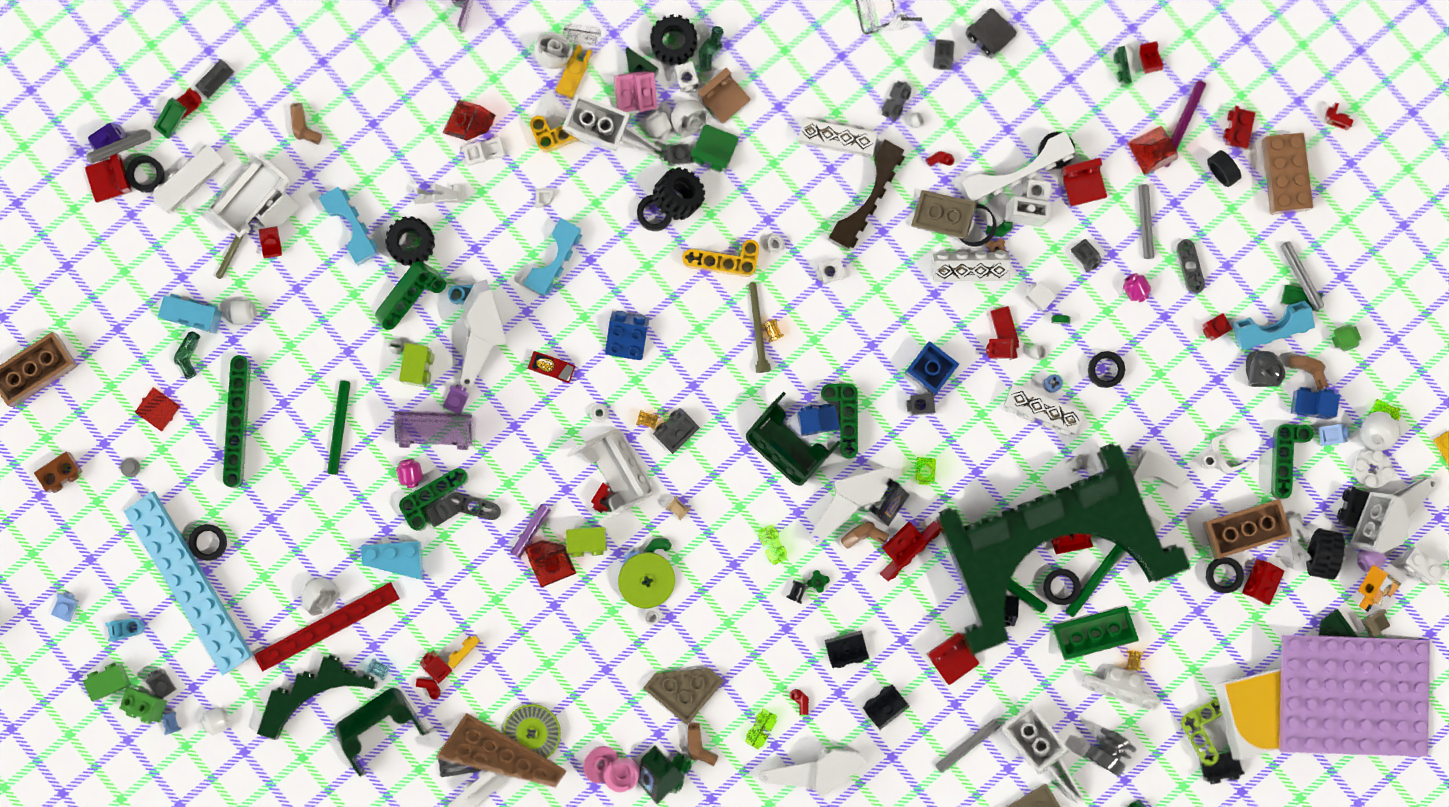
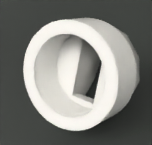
M918 111L909 116L908 122L911 121L912 124L910 126L912 128H919L924 125V119Z
M392 339L388 344V349L393 354H400L404 350V344L399 339ZM391 344L400 345V349L391 347Z
M1035 345L1030 349V356L1033 359H1045L1047 351L1044 345Z
M1079 456L1072 457L1065 462L1067 468L1072 472H1076V469L1080 470L1082 467Z
M649 609L644 614V620L648 625L653 626L659 622L660 615L656 610ZM654 616H657V618L653 619L652 621H650V622L648 621L649 619L653 618Z

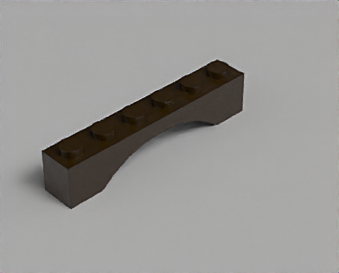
M884 139L874 158L876 179L871 195L855 213L837 222L828 241L846 251L850 247L854 249L859 240L856 237L858 232L864 231L868 224L865 221L869 214L873 215L877 208L875 202L878 198L882 199L887 190L884 186L887 181L892 182L896 174L894 172L896 165L901 166L905 159L903 155L904 149Z

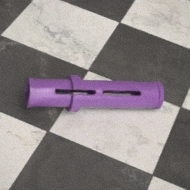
M540 504L522 534H519V539L510 553L519 559L521 558L528 545L532 544V539L551 512V509Z

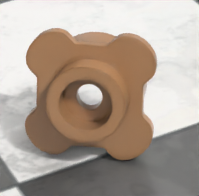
M1002 238L998 239V241H989L987 243L989 252L998 251L995 249L996 247L999 250L1008 252L1004 246L1005 240Z

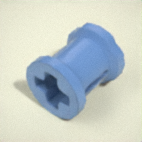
M1053 374L1044 380L1043 386L1047 392L1055 393L1061 389L1063 380L1059 375ZM1052 379H1054V383H1057L1054 388L1049 384Z
M176 711L162 716L161 720L165 728L164 735L182 730L178 726L175 717Z

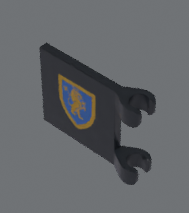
M891 478L888 479L886 485L892 490L880 508L874 504L869 508V511L888 527L909 496L900 486L901 484Z

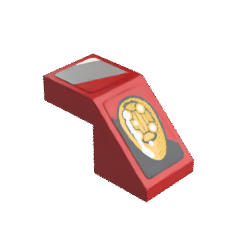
M533 351L527 369L569 384L575 365Z

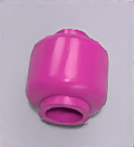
M1134 273L1124 280L1123 289L1131 301H1139L1140 303L1149 298L1148 294L1152 288L1144 275Z
M414 459L400 461L396 467L399 483L407 485V488L418 486V482L423 479L421 465L418 461H414Z

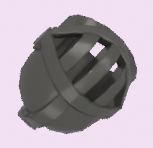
M1253 351L1247 356L1245 369L1249 381L1248 386L1279 387L1285 378V369L1274 352Z

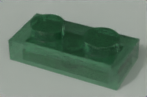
M1120 46L1113 53V61L1118 66V71L1116 72L1117 81L1121 83L1123 88L1129 87L1132 79L1125 46Z

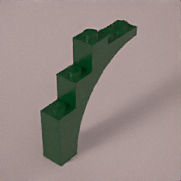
M329 654V657H323L316 678L314 673L308 671L297 673L291 694H288L289 690L278 687L277 690H271L257 735L278 740L284 725L291 715L305 701L318 693L342 686H359L375 690L378 681L374 680V676L363 674V677L356 675V671L349 668L342 670L344 662L340 661V657Z

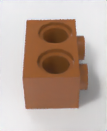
M66 451L35 471L34 475L45 492L56 493L63 489L62 485L69 481L71 483L80 477L79 474L83 471L71 452ZM67 463H69L71 465V471L66 474L64 472V466ZM50 474L55 476V481L52 484H49L47 481Z

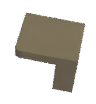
M1380 609L1361 619L1370 637H1376L1381 634V631L1390 627L1385 613H1387L1385 609Z

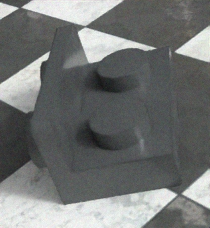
M679 408L670 414L669 419L657 426L653 435L674 454L700 427L683 409Z

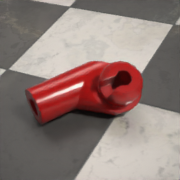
M938 151L925 159L929 167L937 163L952 166L955 162L954 156L944 151Z
M416 678V687L426 688L429 697L433 700L439 698L441 689L435 680Z

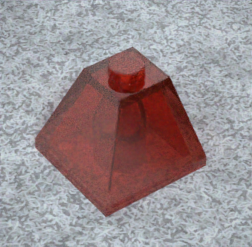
M458 99L442 133L468 141L487 133L493 125L496 115L481 105Z
M1162 125L1127 142L1144 176L1179 159L1178 152Z
M541 540L524 547L529 563L541 588L577 574L565 545Z

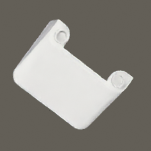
M256 154L211 204L208 212L239 238L246 236L251 230L248 224L249 221L276 190L282 193L287 189L290 179L267 159Z

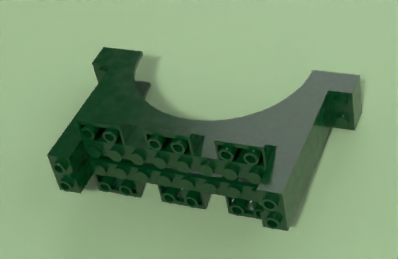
M1114 442L1100 447L1101 451L1096 453L1104 472L1071 483V488L1065 486L1055 490V495L1052 492L1034 498L1035 500L1017 505L1018 509L1016 510L1010 508L1002 511V516L1000 517L998 514L981 519L982 523L975 522L963 526L957 509L952 510L950 507L938 512L940 516L935 518L978 622V626L975 623L964 627L965 631L961 632L970 655H976L1010 641L1004 619L1005 597L1010 580L1015 570L1028 554L1053 538L1068 534H1088L1106 539L1125 550L1138 563L1148 582L1154 581L1156 583L1191 569L1183 546L1177 547L1176 544H1172L1162 548L1120 444L1115 446Z

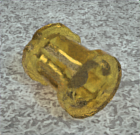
M777 319L761 325L766 330L769 343L785 336L777 325Z
M640 409L636 426H647L655 431L659 414H649Z
M1126 650L1128 660L1125 670L1142 671L1141 657L1144 655V652Z

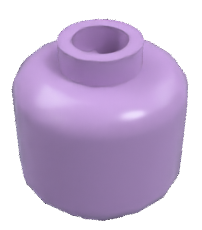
M1361 550L1357 554V565L1363 572H1369L1373 564L1380 568L1386 563L1385 553Z

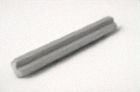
M143 130L86 154V160L93 164L150 141L151 132Z
M1141 184L1138 186L1143 257L1144 259H1153L1155 256L1149 185Z
M1291 242L1283 243L1280 248L1313 309L1317 311L1323 308L1324 303Z
M992 719L935 765L938 771L941 773L946 771L999 729L1000 724L997 720Z

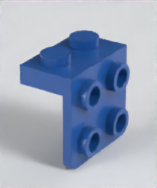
M612 311L605 353L615 357L642 360L650 317H645L643 314L633 315L627 314L624 311Z

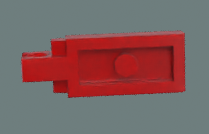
M1009 306L990 311L997 339H1013V359H1017L1016 348H1019V340Z

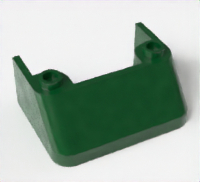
M783 391L748 430L746 440L793 484L802 486L841 442L837 441L830 450L819 443L814 444L810 448L782 423L786 418V413L778 403L786 395Z
M398 688L386 690L338 722L335 726V734L342 751L359 777L367 773L356 757L362 750V744L357 736L389 715L396 724L400 725L412 720L421 736L429 733L403 692Z

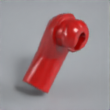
M799 689L790 691V699L799 704V715H809L808 696Z

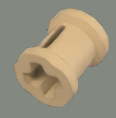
M676 496L666 507V510L672 511L681 521L691 508L685 506L678 500L679 497Z

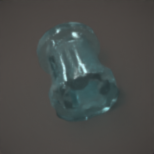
M373 657L366 673H372L384 681L391 665L388 664L386 666L376 661V658Z

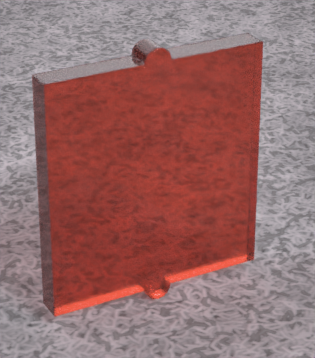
M152 387L147 396L142 398V403L135 413L163 432L168 423L173 421V416L181 406L155 387Z

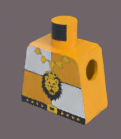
M1373 564L1358 589V592L1365 596L1358 606L1369 612L1374 603L1383 607L1400 587L1401 583Z

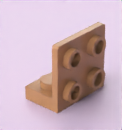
M727 67L698 91V97L722 124L751 100L731 77V71Z

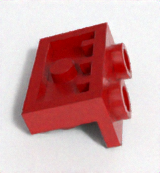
M1237 105L1232 110H1229L1227 115L1229 126L1225 128L1223 139H1226V146L1244 150L1248 149L1256 112L1240 109Z

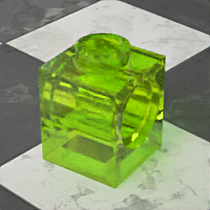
M916 457L914 481H918V485L930 486V482H935L936 458ZM926 466L930 469L928 477H923L920 474L921 467Z

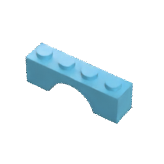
M338 186L318 197L330 217L340 216L346 218L351 223L353 234L346 248L355 264L359 266L378 255L376 252L378 246L373 238L369 240L366 234L369 231L364 222H359L357 217L360 215L355 206H350L348 202L350 197L345 189L341 190Z
M560 218L551 234L557 242V256L546 267L532 268L524 282L526 288L543 297L551 294L555 287L553 284L555 278H560L564 271L562 266L565 260H570L573 255L571 250L574 244L578 245L583 236L581 228Z
M1306 301L1286 306L1283 317L1275 324L1269 326L1258 325L1251 317L1232 322L1236 344L1242 350H1249L1260 344H1269L1280 338H1289L1293 334L1305 333L1315 328L1312 308Z

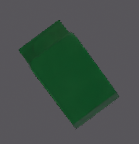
M629 47L625 49L629 73L637 72L641 68L640 72H654V77L657 76L659 73L658 67Z

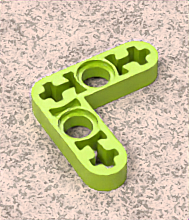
M1218 697L1185 714L1180 721L1181 728L1197 756L1206 766H1212L1218 760V752L1203 728L1204 725L1223 716L1220 708L1217 710L1219 714H1216L1214 709L1219 706ZM1205 708L1212 712V716L1209 719H1205L1201 715V711ZM1186 718H1188L1189 720H1194V723L1192 724L1194 729H1196L1197 727L1199 728V730L1195 731L1192 735H1190L1189 733L1192 732L1191 726L1185 725L1187 721ZM1195 735H1202L1205 739L1204 744H1196L1194 742ZM1207 744L1209 745L1206 749L1207 752L1214 755L1212 762L1209 759L1205 760L1206 753L1204 750L1202 752L1199 750Z

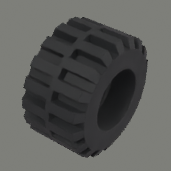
M670 14V17L663 16L661 21L659 19L656 21V25L652 27V32L650 33V44L658 60L661 59L664 64L666 62L669 63L670 66H674L676 63L681 65L684 61L685 63L688 62L689 58L694 56L698 43L697 31L693 23H690L688 18L683 19L682 15L675 17L674 14ZM670 31H678L684 35L685 43L678 49H669L663 44L664 35Z
M681 167L672 168L655 184L653 201H656V207L660 208V212L662 214L665 213L666 217H673V220H678L679 218L680 220H685L704 202V185L700 183L701 179L696 177L694 172H688L686 168L682 170ZM675 190L679 191L682 194L683 198H681L675 192Z
M405 216L401 220H395V224L389 226L390 230L386 232L387 239H385V244L387 245V251L395 261L404 266H411L417 261L429 260L428 257L432 256L433 248H435V237L430 227L422 219H416L413 216L407 218ZM409 231L417 232L421 236L420 246L412 252L403 251L400 247L401 237Z
M1320 528L1316 529L1311 537L1307 551L1312 557V560L1306 561L1309 576L1329 580L1336 579L1341 571L1345 556V538L1343 533Z

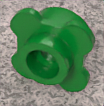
M819 570L813 571L812 578L807 581V585L815 588L818 593H822L824 586L830 582V578L822 575Z

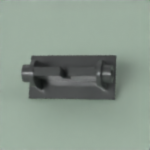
M220 59L195 87L209 99L235 71L225 61Z
M898 80L897 83H894L889 93V96L893 97L894 100L887 99L881 109V115L887 118L890 116L894 122L901 116L903 106L911 96L912 88L906 81L903 83Z

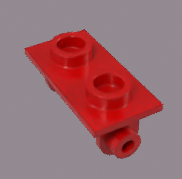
M1068 534L1051 540L1056 555L1093 547L1092 536L1088 534H1073V536Z

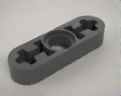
M1184 239L1177 244L1176 251L1187 290L1192 294H1198L1205 287L1204 277L1194 243L1189 239ZM1183 243H1185L1186 246H1190V249L1188 250V255H1193V257L1187 258L1186 260L1183 259V257L1187 256L1186 251L1181 250V247L1184 246ZM1188 261L1195 263V271L1189 272L1186 269L1185 265ZM1198 273V276H1195L1196 283H1200L1198 290L1195 287H1191L1194 280L1193 277L1189 279L1188 276Z
M452 493L448 496L451 499L457 496L458 501L464 502V498L468 499L465 503V510H461L462 505L455 506L458 512L488 520H497L501 515V508L495 503L458 493ZM472 501H476L479 504V509L476 512H470L468 509V505ZM483 503L486 504L484 508L491 509L492 506H495V510L498 511L497 515L493 514L492 517H489L490 513L484 511L483 515H480Z

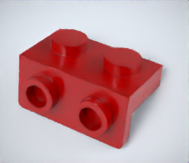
M1257 559L1245 583L1242 594L1270 606L1285 570L1270 562Z

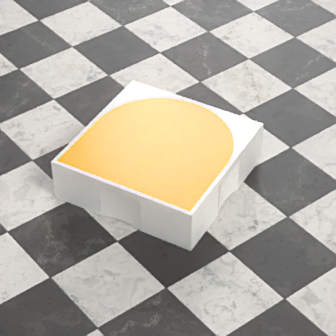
M1281 667L1262 671L1247 677H1238L1214 683L1220 709L1226 722V734L1232 758L1242 760L1279 750Z

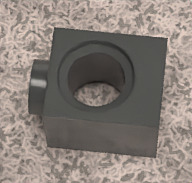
M934 393L911 395L909 400H906L907 412H911V416L934 414ZM917 400L924 401L925 409L918 410L915 402Z

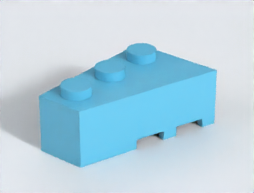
M170 293V296H163L158 318L217 334L223 313L218 310V306L208 303L207 306L202 305L200 301L190 298L188 301L182 300V296Z
M420 541L361 546L362 565L424 580Z

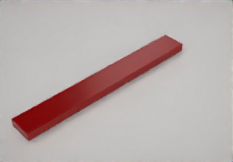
M389 582L254 654V657L261 671L264 672L394 603L400 597L392 582Z

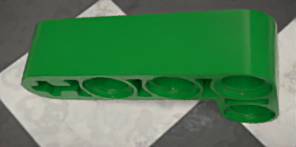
M417 261L413 263L376 310V319L385 330L394 329L425 289L433 293H440L446 288V281L436 269L424 262Z
M826 384L821 390V398L825 402H840V454L844 459L849 460L858 453V391L853 384ZM827 388L833 389L835 396L827 398L824 395V390ZM851 388L854 391V396L852 398L845 397L843 394L844 389ZM846 407H851L854 410L852 417L844 415L843 411ZM846 426H851L854 429L852 436L844 434L843 430ZM843 439H854V442L850 443V448L854 449L850 456L847 452H844V449L847 448V442H843Z
M1283 424L1274 429L1271 494L1275 499H1287L1292 494L1294 443L1301 444L1312 440L1314 432L1310 426ZM1282 428L1287 430V438L1281 437L1280 430ZM1301 429L1305 430L1307 433V437L1305 440L1300 438L1299 431ZM1281 447L1285 448L1287 451V456L1285 458L1281 457L1279 454V450ZM1281 466L1286 469L1284 477L1280 476L1278 472ZM1278 480H1279V481H1281V480H1286V482H1284V483L1279 482V483H1278ZM1282 487L1285 493L1281 494V492H1278V488Z
M461 468L453 469L400 500L399 508L411 529L422 531L427 527L428 521L422 509L464 486L469 480V475L465 470ZM456 473L464 474V476L462 477L463 481L460 482L459 480H455L454 482H452L455 485L453 487L451 482L447 479L448 477H450L451 480L455 479L457 477ZM442 481L447 483V489L444 492L438 490V484ZM423 491L430 492V499L428 501L421 499ZM408 500H411L414 504L410 511L404 508V504ZM416 517L422 518L423 524L421 527L416 528L413 521Z

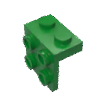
M705 124L695 148L692 149L690 158L693 160L692 162L703 166L705 164L710 166V169L719 173L723 171L726 173L739 138L736 135Z

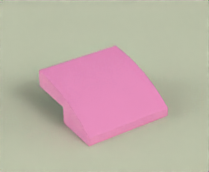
M633 72L613 75L617 109L624 112L635 110L643 112L658 109L654 72Z

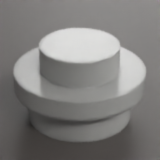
M127 458L121 463L120 469L124 476L134 477L140 471V464L136 459Z

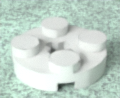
M1365 451L1358 455L1353 467L1354 478L1360 485L1367 488L1382 487L1393 476L1391 460L1382 451ZM1370 464L1377 467L1375 475L1373 472H1368Z

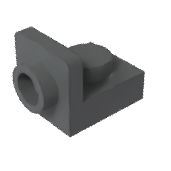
M935 40L933 69L952 70L955 41Z
M666 144L663 156L664 161H668V166L691 164L689 144L672 146Z
M1086 238L1070 249L1087 273L1095 270L1102 262L1099 252Z
M450 497L425 510V514L433 527L440 525L459 513Z
M156 669L148 674L149 678L145 680L156 696L162 699L177 690L165 670L159 671Z

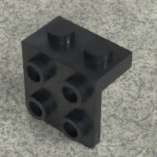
M989 8L974 24L972 23L966 29L965 34L972 44H976L980 48L984 56L992 60L1017 35V31L994 8Z

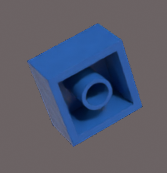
M928 341L905 371V374L931 394L934 393L935 396L960 363L931 341Z

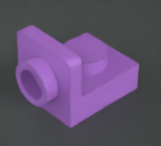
M456 384V387L451 385L442 407L461 415L470 394L466 392L467 388Z

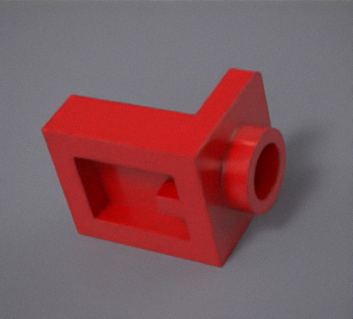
M1335 102L1332 106H1328L1325 117H1327L1326 124L1346 131L1352 127L1354 120L1350 119L1347 114H1336L1339 103Z
M278 227L258 229L263 258L282 256Z
M1224 313L1202 325L1204 327L1202 329L1207 339L1210 338L1211 341L1233 330Z
M989 339V344L986 346L988 358L993 360L1013 359V339Z
M605 483L601 484L591 500V503L594 504L592 508L600 513L603 511L608 512L609 510L600 504L601 500L605 502L610 494V491H608L609 486Z
M434 650L426 653L420 662L422 668L438 684L453 671Z

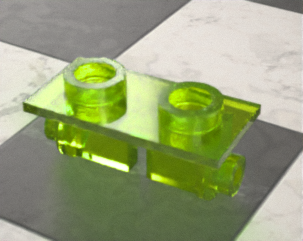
M773 524L759 529L758 537L762 546H770L769 549L764 550L769 563L772 562V565H776L787 560L786 548L781 545L779 532Z
M763 708L757 714L753 727L748 730L744 742L758 750L760 747H763L769 736L764 733V730L766 729L771 732L778 721L776 720L778 716Z

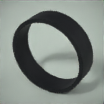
M978 203L976 208L988 211L991 214L993 224L988 236L981 241L968 242L959 238L961 242L972 247L988 243L993 238L997 228L995 216L990 209Z

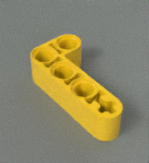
M537 115L530 120V128L539 149L544 153H550L579 141L578 138L570 134L565 140L559 139V134L565 132L562 129L563 125L550 130L544 117ZM536 122H543L544 127L537 130L534 128ZM542 140H551L550 146H541Z
M753 239L746 240L742 245L740 257L688 249L683 253L682 260L683 264L690 269L751 277L756 271L759 245ZM747 245H754L756 251L749 254L746 252L745 247ZM692 254L694 259H699V255H701V265H698V260L688 263L686 257L688 258ZM712 257L715 260V264L707 266L704 263L705 259ZM730 260L734 263V267L726 269L723 263ZM745 263H749L753 266V270L751 272H744L742 266Z

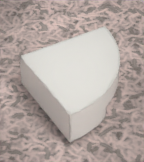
M536 189L535 209L547 206L553 200L555 190Z

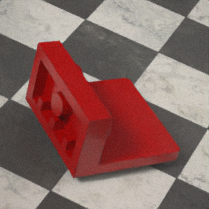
M115 154L110 156L108 160L85 167L96 203L133 192L126 177V169L121 155Z
M1101 158L1062 168L1061 174L1071 207L1107 198L1100 167L1103 165Z
M956 632L926 654L948 685H951L979 665L977 658L969 654L960 632Z

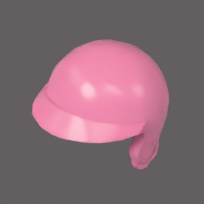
M627 757L611 762L604 773L607 787L615 792H625L633 789L640 777L638 764L633 759Z

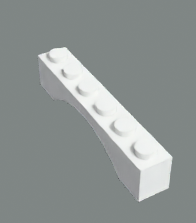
M1064 131L1048 139L1039 156L1023 169L1000 176L978 173L962 181V184L970 201L980 204L986 201V196L992 193L996 196L1004 192L1003 188L1009 185L1012 188L1021 184V179L1027 176L1031 179L1039 175L1038 171L1044 168L1048 171L1056 167V162L1063 160V162L1074 158L1073 154L1076 151L1067 132Z

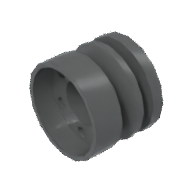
M1102 727L1099 732L1105 735L1106 738L1103 739L1098 735L1095 737L1102 745L1100 747L1091 745L1085 756L1120 777L1126 768V765L1120 760L1121 757L1131 760L1132 757L1125 751L1127 749L1135 753L1137 748L1124 736Z

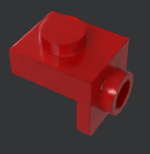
M1157 41L1139 45L1138 57L1145 74L1161 71L1164 68L1158 52L1159 44Z
M188 88L186 93L176 99L187 108L181 120L200 108L202 104L200 94L191 88Z

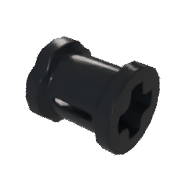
M793 580L792 589L786 598L802 604L801 599L809 586Z

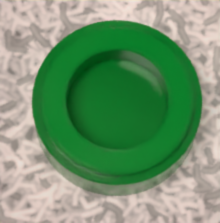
M1053 315L1051 317L1052 324L1069 325L1071 322V317L1067 315Z

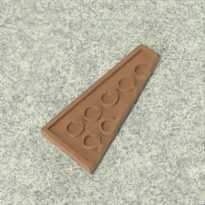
M468 713L462 718L436 756L439 759L554 788L558 786L567 771Z

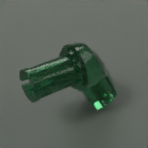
M720 26L712 28L710 38L705 40L698 51L700 71H711L712 60L722 49L721 39L724 31Z
M193 331L187 333L173 358L174 364L180 367L186 380L197 375L190 359L197 348L201 336Z

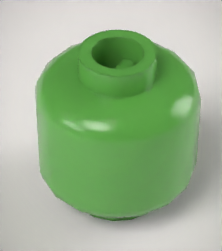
M1351 324L1336 328L1334 330L1335 336L1332 337L1335 348L1340 347L1343 352L1358 347L1360 345L1359 341L1362 340L1357 327H1353Z

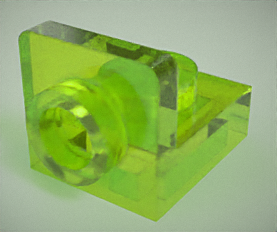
M1376 399L1369 414L1379 411L1390 414V417L1394 420L1399 421L1401 408L1393 407L1380 399Z

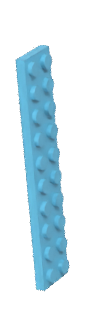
M156 492L148 493L124 511L125 515L221 675L227 674L254 656Z

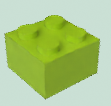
M405 343L399 381L402 384L426 388L427 384H430L431 372H429V367L434 363L435 354L428 346Z
M605 527L566 530L567 553L572 554V557H584V553L591 552L592 556L604 555L603 551H608Z

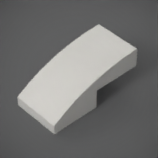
M502 137L462 147L468 166L507 156Z

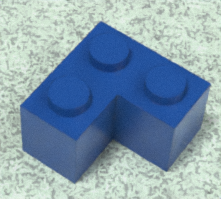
M1300 387V390L1293 391L1290 414L1325 420L1336 418L1340 394L1335 393L1333 389H1323L1316 393L1311 392V388Z
M830 403L819 405V409L812 408V405L801 407L797 413L801 437L839 430L836 408L831 406Z

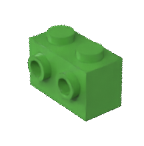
M114 662L105 666V670L100 673L94 671L86 675L87 679L82 680L91 702L98 701L131 686L122 664L116 665Z
M126 687L119 709L125 711L126 716L135 719L140 717V722L151 725L152 722L160 723L167 700L140 689Z

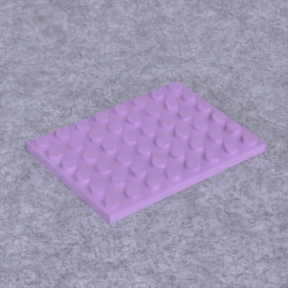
M1282 635L1279 752L1428 757L1430 640Z

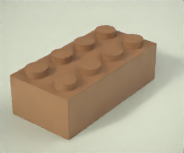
M1304 132L1266 136L1261 142L1270 215L1311 210L1313 208Z
M49 333L0 365V395L7 406L14 408L78 366L57 333Z
M1280 499L1202 522L1214 559L1223 558L1292 536Z

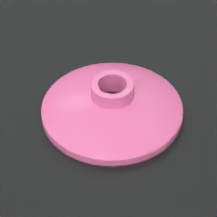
M599 746L589 752L583 764L584 775L589 781L593 783L605 782L604 773L611 762L618 759L615 750L608 746Z

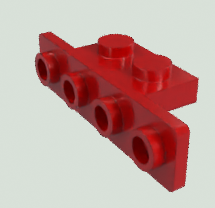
M908 521L882 547L892 561L879 573L881 577L889 582L898 575L900 570L909 565L912 559L922 552L932 539L939 536L941 530L938 523L933 521L920 533Z

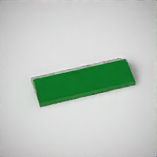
M1127 606L1053 625L1058 648L1064 661L1139 641Z

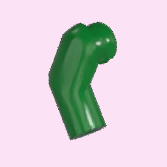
M1004 219L997 226L994 236L1004 237L1012 230L1013 222H1007ZM987 225L986 235L990 233L992 226Z
M654 538L645 547L643 552L654 553L656 549L668 551L671 549L672 544L667 538Z

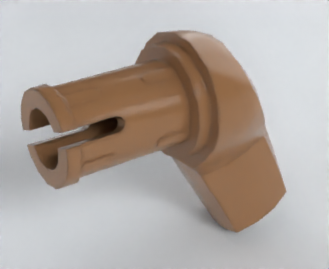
M300 102L291 104L290 115L294 137L299 141L305 139L319 145L323 134L308 128L303 104Z
M1290 355V368L1304 370L1313 375L1317 390L1324 389V386L1325 388L1329 387L1324 374L1326 366L1322 361L1308 356Z
M867 521L848 532L841 539V542L846 549H849L859 541L870 537L885 545L890 534L876 528L873 522Z
M690 723L687 732L690 758L694 761H703L714 767L719 755L703 749L700 723Z

